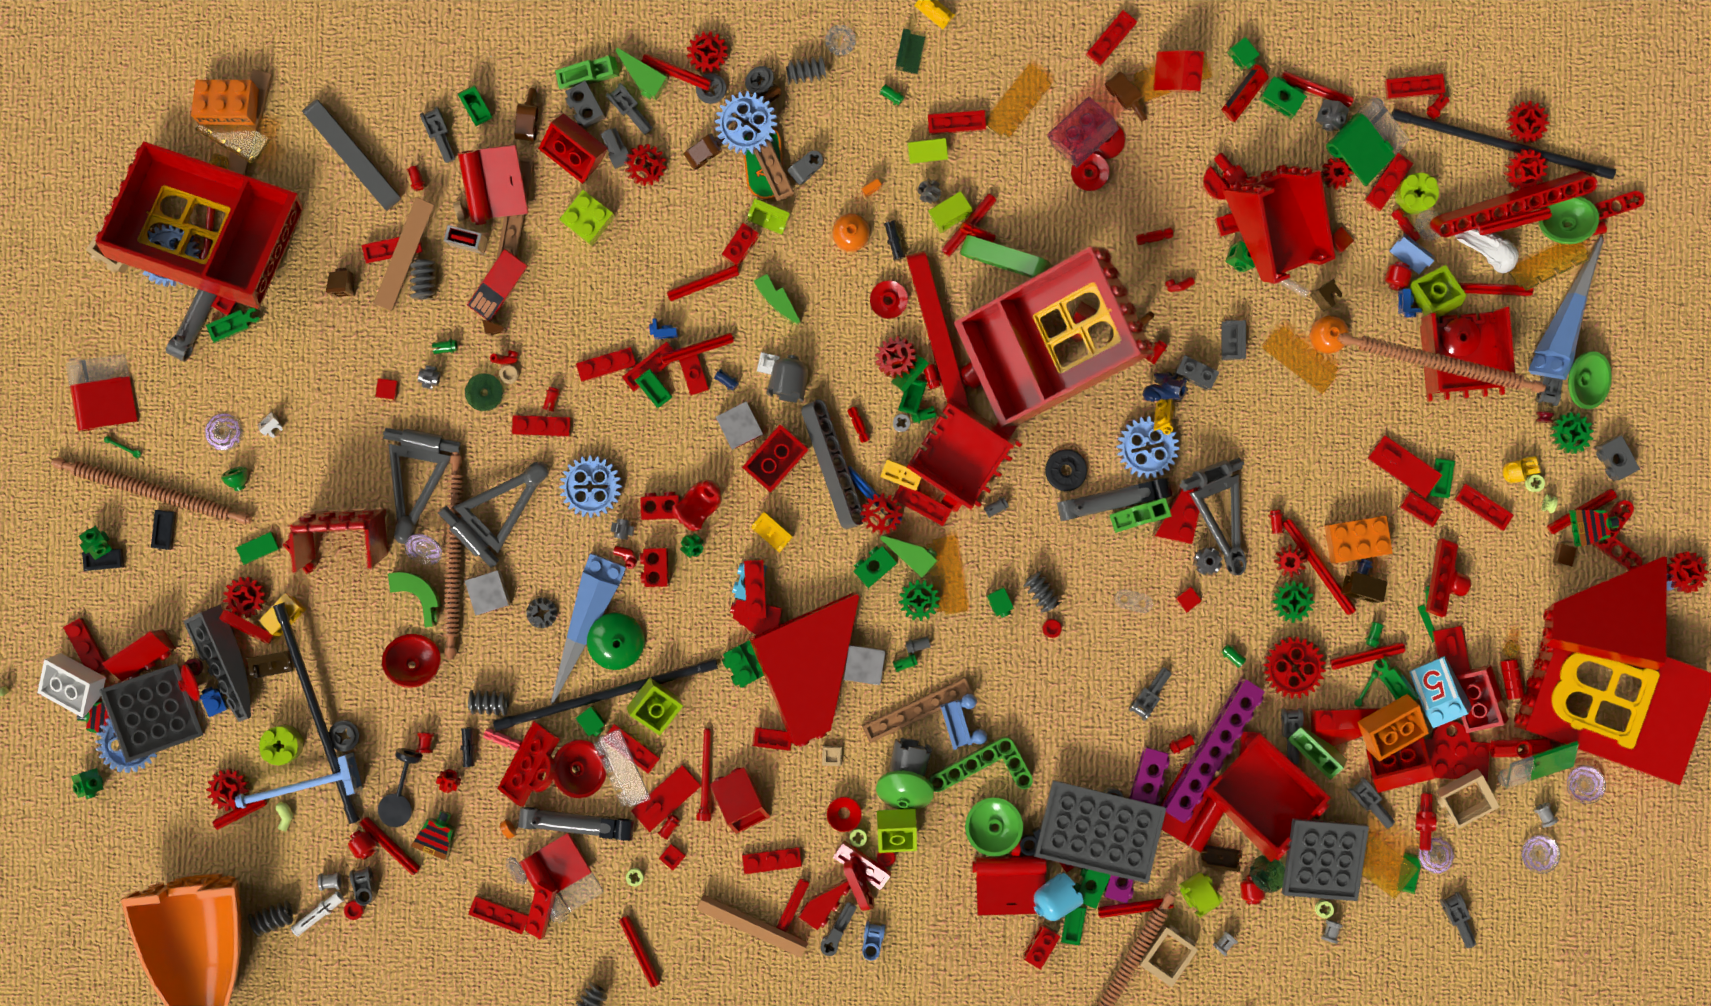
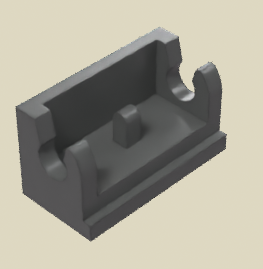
M1246 320L1221 322L1222 360L1246 359Z

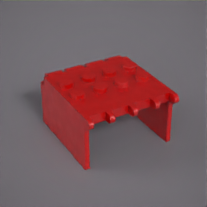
M1509 306L1495 310L1494 313L1493 311L1478 313L1479 320H1477L1476 313L1459 315V318L1473 321L1480 331V343L1477 349L1467 356H1454L1442 344L1444 327L1450 321L1457 319V315L1441 316V324H1439V319L1436 318L1435 313L1421 317L1420 334L1422 350L1449 356L1450 358L1453 357L1455 360H1465V362L1469 361L1470 363L1473 362L1516 373ZM1461 334L1460 339L1464 341L1466 339V335ZM1428 366L1424 367L1428 402L1433 400L1432 394L1443 393L1444 400H1449V392L1462 391L1463 398H1469L1470 390H1482V396L1486 397L1488 396V389L1499 388V394L1505 395L1506 386L1428 368Z
M951 398L942 411L948 418L939 416L932 427L938 433L935 434L929 431L921 443L927 450L919 447L906 468L972 510L974 504L981 507L982 503L976 499L982 490L988 493L991 492L992 489L986 486L993 474L998 477L1002 476V473L997 468L1003 459L1012 461L1013 458L1007 454L1009 450L1013 449L1015 445L1021 447L1022 443L959 401L957 402Z
M386 509L304 513V516H300L298 520L290 524L289 542L292 573L299 571L316 558L313 532L328 530L363 529L367 569H372L388 555L385 523Z

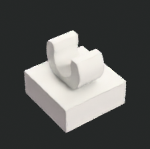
M761 352L757 372L771 375L773 365L780 359V356Z
M272 412L258 424L259 431L264 436L269 434L272 438L275 437V434L272 432L273 428H278L280 431L283 430L277 416Z

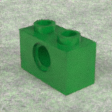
M1274 76L1259 100L1292 119L1307 96L1303 94L1304 92L1300 88L1291 87L1285 79ZM1280 92L1286 93L1288 100H1282Z
M878 546L874 547L868 553L870 555L868 559L864 561L862 558L854 565L856 569L853 572L868 589L897 564L883 546L880 548ZM876 560L879 562L880 567L877 571L869 569L868 564L870 561Z
M1082 868L1080 871V876L1082 877L1079 883H1075L1073 888L1076 893H1081L1083 904L1096 909L1111 875ZM1089 880L1095 881V886L1092 889L1085 887L1086 882Z

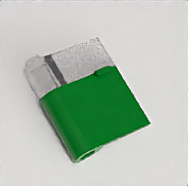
M1372 97L1326 144V149L1332 156L1343 158L1361 183L1367 186L1408 143L1409 138L1386 109L1383 101Z
M1575 741L1510 763V767L1501 770L1500 775H1498L1500 785L1509 789L1573 767L1579 746L1578 742Z

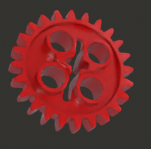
M1295 636L1294 641H1292L1291 637H1287V642L1279 639L1280 645L1273 643L1275 649H1268L1271 655L1264 656L1268 663H1262L1263 666L1267 667V670H1264L1263 673L1269 675L1265 678V681H1272L1269 687L1274 688L1276 686L1275 693L1277 694L1282 690L1283 697H1286L1288 693L1290 699H1293L1295 694L1297 698L1301 699V693L1309 696L1308 690L1315 692L1313 686H1321L1318 679L1324 680V677L1320 675L1321 672H1326L1325 669L1321 668V665L1326 664V662L1320 661V658L1324 655L1317 654L1319 647L1312 649L1313 642H1309L1306 645V638H1303L1301 642L1297 636ZM1294 649L1299 651L1297 659H1293L1291 656ZM1283 654H1286L1292 664L1297 665L1296 669L1304 676L1305 681L1301 679L1296 671H1291L1292 666L1284 659ZM1283 661L1285 664L1282 671H1278L1276 668L1277 663ZM1306 664H1310L1312 667L1311 672L1305 674L1303 669ZM1295 676L1297 679V683L1294 686L1289 685V678Z

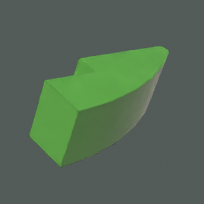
M609 55L555 70L559 89L572 88L584 81L587 84H592L619 76L616 58Z
M768 274L754 280L761 295L779 314L796 325L801 324L783 287L775 290Z

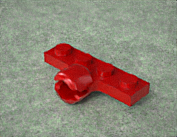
M1443 538L1437 542L1426 605V612L1439 617L1447 615L1450 593L1459 597L1464 596L1469 592L1472 584L1471 578L1468 575L1460 573L1455 569L1458 544Z

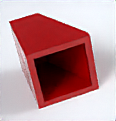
M1189 50L1157 51L1153 91L1200 92L1204 52Z
M744 767L736 768L731 771V774L725 777H718L710 784L727 825L736 834L770 818L769 812L749 772Z

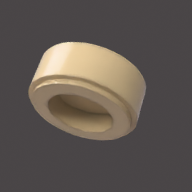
M461 202L453 203L458 222L465 220Z
M505 365L500 369L499 377L504 383L513 384L519 378V371L513 365Z

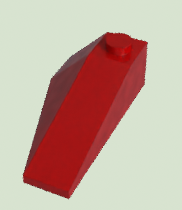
M1381 708L1311 709V732L1332 746L1362 737L1358 721Z

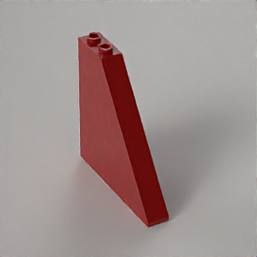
M1660 557L1553 603L1543 613V620H1545V627L1542 632L1544 646L1657 670L1665 665L1667 557Z
M850 593L749 638L790 740L795 746H805L810 743L809 740L823 738L827 735L826 732L831 731L859 600L857 593Z

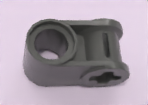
M810 151L787 171L800 186L822 167L823 157L818 151ZM812 156L814 158L819 157L818 164H810Z
M368 866L366 869L359 871L351 870L349 875L356 902L362 906L372 903L376 899L377 893L371 867ZM363 891L369 893L370 898L368 901L363 899Z

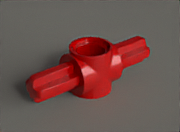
M1222 152L1215 156L1214 161L1224 172L1222 180L1228 187L1232 183L1246 181L1245 179L1248 176L1241 166L1236 164L1233 166Z
M1430 793L1421 794L1420 811L1416 812L1415 829L1420 832L1419 849L1423 851L1431 850L1432 832L1436 831V814L1432 812L1433 795Z

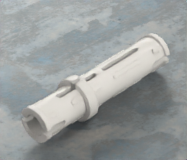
M337 891L326 901H321L317 908L291 927L292 932L296 936H300L322 917L331 914L335 907L344 902V897Z

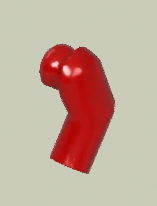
M1188 277L1177 284L1174 279L1165 282L1169 292L1184 291L1195 285L1192 277Z
M513 350L508 351V356L493 353L490 356V361L501 365L516 363L519 353Z
M615 545L613 555L623 557L626 563L625 566L628 569H633L637 565V558L633 550Z

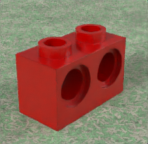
M742 223L722 252V257L739 268L759 239V233L745 223Z
M664 492V496H656V493H645V497H640L641 520L675 519L673 511H668L665 504L668 500H673L675 504L680 502V495H676L675 492ZM649 501H654L656 504V509L653 512H649L646 509V504Z
M668 548L643 549V553H640V564H644V572H641V583H644V587H668ZM653 552L659 556V560L655 564L649 560V556ZM652 572H657L660 576L659 581L656 583L650 580Z
M1041 923L1022 955L1024 960L1041 970L1060 939V934L1044 923Z

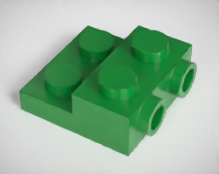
M750 640L723 654L724 658L721 660L726 669H731L733 675L730 677L735 686L739 685L740 688H743L764 676Z

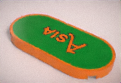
M772 127L776 134H770L773 139L770 142L784 169L780 136L777 130ZM747 150V154L744 155L749 190L753 195L763 200L775 198L755 153L752 155L750 150Z

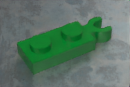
M250 308L246 314H244L243 310H239L207 324L206 327L213 343L220 342L250 329V322H260V317L252 318V313L258 310Z
M1384 656L1381 661L1384 665L1380 664L1378 660L1374 663L1375 669L1382 672L1379 676L1396 700L1406 694L1414 701L1418 699V694L1397 666H1390L1388 657Z

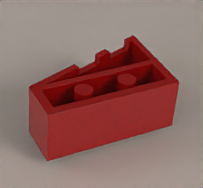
M1197 487L1187 491H1183V488L1179 489L1169 507L1171 517L1161 519L1152 536L1185 544H1193L1200 511L1193 501L1190 492L1198 490Z

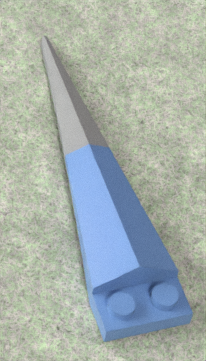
M1602 236L1598 239L1537 346L1535 356L1528 369L1530 374L1566 380L1574 363L1583 313L1604 241Z
M590 553L582 573L551 703L555 702L585 648L590 627L598 618L603 616L620 586L627 568L626 566Z

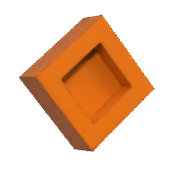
M877 178L861 188V192L867 198L881 189L882 184Z

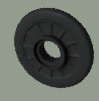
M1063 449L1050 456L1046 463L1045 474L1048 482L1054 488L1061 491H1072L1080 487L1085 481L1087 465L1079 453ZM1063 465L1071 467L1070 475L1064 476L1061 473Z

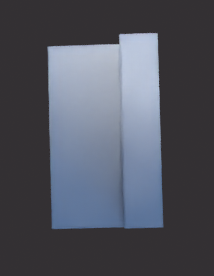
M1405 233L1389 250L1402 262L1410 265V268L1418 274L1427 265L1430 266L1435 259L1434 255Z

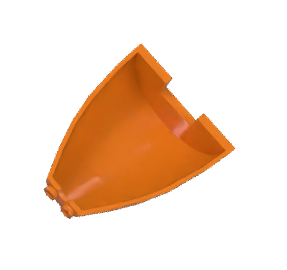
M222 874L186 876L176 878L175 881H171L164 885V882L150 885L146 890L141 892L135 891L122 898L121 902L127 926L140 963L164 1005L229 1006L238 975L242 947L241 902L239 884L236 877L227 875L222 878Z

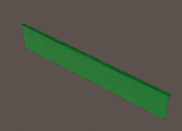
M1421 605L1417 608L1433 643L1432 631H1435L1425 606Z

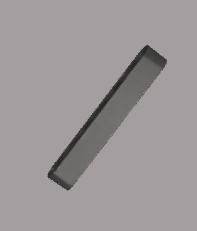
M317 98L302 110L304 115L386 211L402 199Z
M817 399L802 407V416L839 523L844 529H851L863 524L861 520L865 517L860 515L863 510L827 407L822 400Z

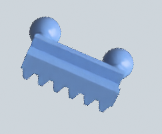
M966 694L962 700H955L940 705L954 750L966 744L972 745V743L982 745L987 741V733L982 729L974 731L972 736L969 735L962 712L963 707L972 709L976 706L977 699L973 694Z

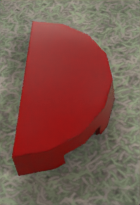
M1210 166L1204 173L1203 187L1212 198L1226 200L1223 190L1229 187Z

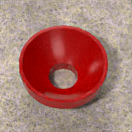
M850 797L836 798L829 804L826 813L830 826L839 832H849L855 829L860 823L862 816L859 804ZM840 808H848L850 811L849 817L841 818L838 814Z

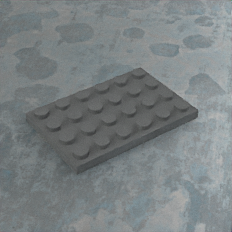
M1052 780L1034 856L1148 884L1166 807Z

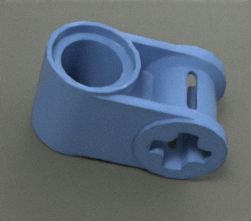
M866 921L862 954L865 959L873 961L878 958L881 943L883 942L885 924L880 926ZM868 946L876 948L874 955H868L865 952Z

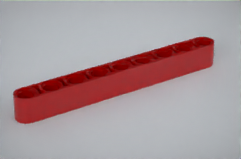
M1579 171L1438 215L1431 220L1430 228L1439 236L1447 238L1479 228L1480 224L1531 212L1591 193L1596 189L1598 182L1590 174Z
M921 251L907 255L909 270L947 404L952 398L969 408L926 253Z

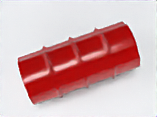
M1518 659L1500 661L1506 698L1508 700L1523 698L1524 693Z

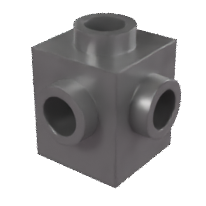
M1324 99L1316 121L1326 131L1340 130L1346 121L1349 109L1340 101Z
M1212 547L1209 549H1199L1193 558L1195 560L1193 565L1197 567L1196 571L1204 576L1217 573L1222 566L1220 562L1223 558L1218 556L1220 553ZM1207 558L1212 559L1210 565L1206 563Z

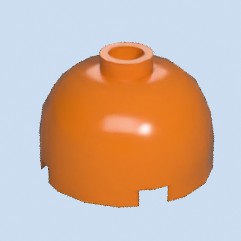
M848 213L835 221L832 237L840 249L846 252H856L866 246L870 237V228L863 217Z
M1325 316L1313 323L1309 338L1317 351L1332 354L1339 352L1346 346L1337 341L1339 333H1349L1347 324L1339 317Z

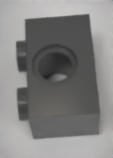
M1622 435L1615 436L1595 447L1598 459L1604 463L1606 467L1605 472L1613 481L1621 480L1640 470ZM1615 454L1619 458L1617 464H1615L1613 461V456Z

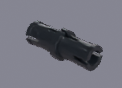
M896 221L884 223L889 239L887 243L891 247L893 260L904 259L905 255L901 244L902 237H899Z
M473 727L461 728L462 745H460V750L463 753V767L475 766L474 749H476L473 741Z

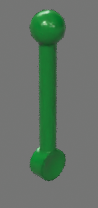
M110 436L104 437L105 443H111L133 454L135 458L141 457L140 451H134L112 440Z
M1377 671L1371 673V678L1360 697L1354 701L1355 706L1360 707L1362 705V699L1374 679L1379 676Z

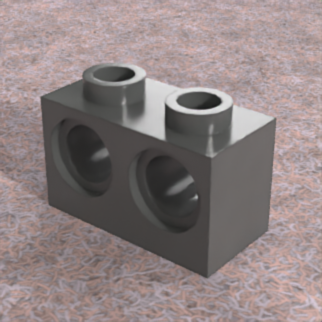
M586 81L565 91L568 96L565 100L570 109L574 107L577 113L574 117L579 126L583 124L586 129L605 119ZM577 94H584L583 100L575 101ZM592 110L593 115L590 118H584L585 111Z
M1184 355L1180 358L1173 375L1178 374V377L1181 379L1187 378L1188 382L1208 391L1212 388L1219 371Z

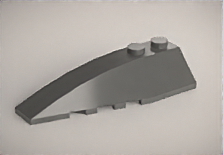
M221 605L202 611L183 622L201 661L205 660L210 667L207 671L210 676L215 675L219 682L217 685L218 689L227 695V704L238 722H241L251 717L247 676L242 656L234 637V631L229 624L219 619L223 609Z

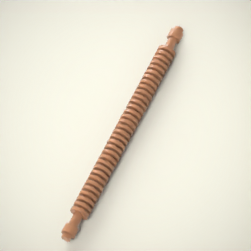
M1344 332L1343 334L1339 333L1337 341L1344 345L1352 344L1359 346L1360 351L1374 352L1376 355L1379 354L1380 356L1383 355L1384 357L1403 360L1404 362L1408 361V363L1413 362V364L1418 363L1420 366L1423 364L1424 367L1428 366V368L1447 371L1448 373L1452 372V374L1467 376L1468 378L1472 377V379L1508 388L1511 387L1512 389L1516 388V390H1521L1524 387L1531 389L1532 392L1540 393L1544 392L1546 385L1541 381L1525 380L1524 375L1514 374L1513 372L1473 362L1470 363L1469 361L1465 362V360H1455L1453 357L1450 358L1449 356L1426 352L1425 350L1421 351V349L1406 347L1405 345L1401 346V344H1391L1389 341L1386 342L1385 340L1365 335L1362 338L1353 337L1352 334Z
M452 452L450 457L452 475H448V478H451V480H447V483H451V485H447V488H451V490H447V493H451V495H447V498H451V500H447V503H451V505L447 506L460 518L461 515H458L459 512L454 506L463 502V500H459V498H463V495H459V493H463V490H459V488H463V485H459V483H463V480H459V478H463V475H459L462 456H460V452ZM446 529V532H450V534H446V537H450V539H446V542H450V544H446V547H450V549H446V552H449V554H445V557H449V559H445V562H449V564H445V567H449V569H445V572H449V574H445V577H449V579H445V582H449V584H445V587H448V589H444V592H448V594H444V597H448V599H444V602H448V604H444V607H448L444 609V612H448L444 614V617L448 618H444V621L447 623H444L443 626L447 628H443V631L447 633H443V636L447 637L446 659L454 660V656H456L455 637H459V634L455 633L459 632V629L455 628L459 627V624L455 623L459 622V619H455V617H459V614H456V612L460 610L456 609V607H460V604H456V602H460V599H456V597H460V594H456V592H460V589H456V587H460V584H456V582H460V579L456 578L460 577V574H457V572H461V569H457V567H461V564H457V562H461V559H457V557H461V554H457V552H461V550L457 549V547H461V545H457V542L461 541L449 529Z
M59 457L53 458L51 461V465L54 468L69 470L73 476L176 505L177 507L207 516H214V518L228 521L231 518L244 525L250 524L252 521V517L248 513L234 512L231 506L222 505L211 500L208 501L201 497L175 491L174 489L165 488L154 483L151 484L150 482L118 474L117 472L76 461L73 464Z
M1170 889L1163 896L1164 900L1160 907L1153 909L1152 916H1149L1150 920L1146 921L1147 924L1143 926L1142 933H1139V937L1136 938L1137 941L1133 943L1135 946L1132 945V950H1129V954L1123 960L1125 963H1121L1122 967L1118 968L1119 971L1114 975V980H1111L1112 984L1108 985L1109 988L1106 989V992L1101 997L1102 1001H1099L1097 1006H1115L1114 1003H1117V999L1123 993L1122 990L1125 989V986L1128 984L1127 982L1133 976L1132 973H1135L1137 965L1140 964L1139 960H1142V956H1145V952L1148 951L1149 943L1153 942L1152 939H1155V935L1161 929L1159 926H1162V922H1165V918L1168 917V914L1165 912L1170 904L1174 903L1176 892Z

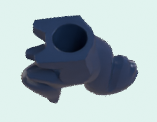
M1170 372L1154 373L1156 378L1154 382L1157 384L1146 386L1142 396L1145 400L1151 402L1160 399L1182 400L1188 391L1186 387L1188 379L1183 378L1179 381L1177 380L1178 374L1172 375Z

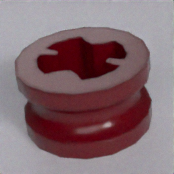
M1536 412L1538 418L1535 422H1554L1552 420L1554 413Z
M197 658L189 659L185 662L188 666L194 663L197 664L196 667L198 669L192 671L194 676L199 675L204 668L202 661Z

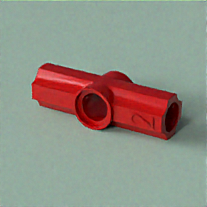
M1547 738L1491 740L1489 744V751L1493 758H1528L1529 756L1552 750L1551 741ZM1523 744L1522 751L1518 752V747Z

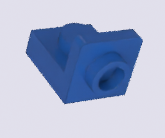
M1411 289L1398 291V314H1404L1406 318L1416 317V314L1422 313V308H1411L1414 302Z
M652 318L649 329L650 335H654L655 340L678 338L677 328H673V325L661 326V329H658V320Z
M209 687L201 691L202 695H200L199 700H202L209 717L229 709L222 692L218 688L213 690V687Z

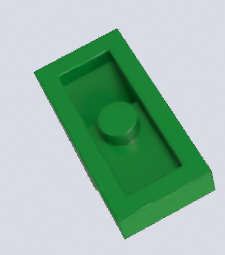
M475 85L457 93L475 126L493 118Z

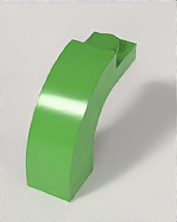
M1161 498L1110 514L1109 516L1114 531L1117 533L1171 517L1166 498Z
M388 573L390 593L407 591L416 595L423 607L425 627L436 626L438 612L434 610V607L442 606L435 587L428 580L414 573Z

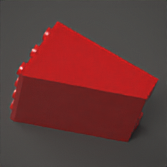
M1287 164L1276 166V169L1273 171L1261 172L1260 176L1248 177L1242 183H1232L1229 188L1223 190L1262 282L1276 284L1290 278V274L1285 272L1307 263L1322 265L1336 259L1320 170H1314L1312 167H1288Z
M1260 733L1228 769L1206 790V794L1270 862L1274 859L1279 861L1290 849L1292 819L1311 820L1313 817L1318 819L1330 806L1328 801L1331 799L1330 796Z

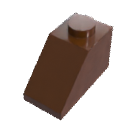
M337 268L335 272H329L326 293L334 297L355 296L353 273L347 271V268Z

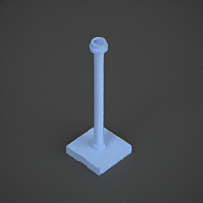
M354 752L337 757L340 766V772L248 796L239 794L235 797L236 806L238 808H246L248 803L338 780H343L347 795L354 794L363 789Z

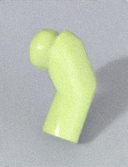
M279 802L275 807L281 817L278 829L286 832L292 821L293 813L288 804Z

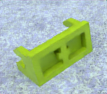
M946 138L907 142L910 164L948 159Z
M960 191L930 209L928 213L941 234L972 214V207Z
M754 198L747 221L783 235L790 218V213Z

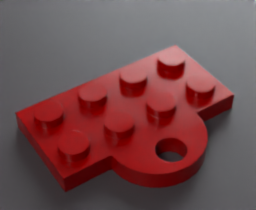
M533 721L497 789L521 807H524L532 791L541 792L547 789L555 777L556 764L551 755L560 738L540 723Z
M1455 721L1435 727L1431 733V738H1424L1435 778L1458 779L1478 769L1488 782L1490 743L1471 741L1470 734L1466 733L1465 727ZM1450 725H1453L1456 729L1453 736H1449L1446 732Z

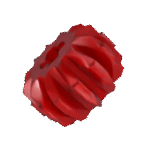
M1330 158L1328 159V164L1324 163L1322 165L1325 170L1321 171V175L1326 176L1322 179V182L1328 181V188L1334 185L1335 190L1339 189L1340 186L1345 188L1347 186L1346 183L1352 181L1349 176H1352L1354 172L1349 170L1350 167L1346 165L1344 159L1340 161V158H1335V160ZM1335 170L1340 172L1338 177L1334 175L1336 173L1334 172Z
M1289 544L1288 550L1282 546L1281 551L1283 553L1276 552V556L1279 558L1275 559L1274 563L1280 564L1276 567L1277 570L1284 569L1282 572L1283 576L1286 575L1287 571L1290 572V577H1293V571L1300 575V569H1306L1303 563H1306L1308 559L1302 557L1305 555V551L1298 553L1300 546H1296L1295 550H1292V544ZM1288 557H1291V559L1292 557L1295 558L1293 565H1291V562L1290 564L1287 563Z

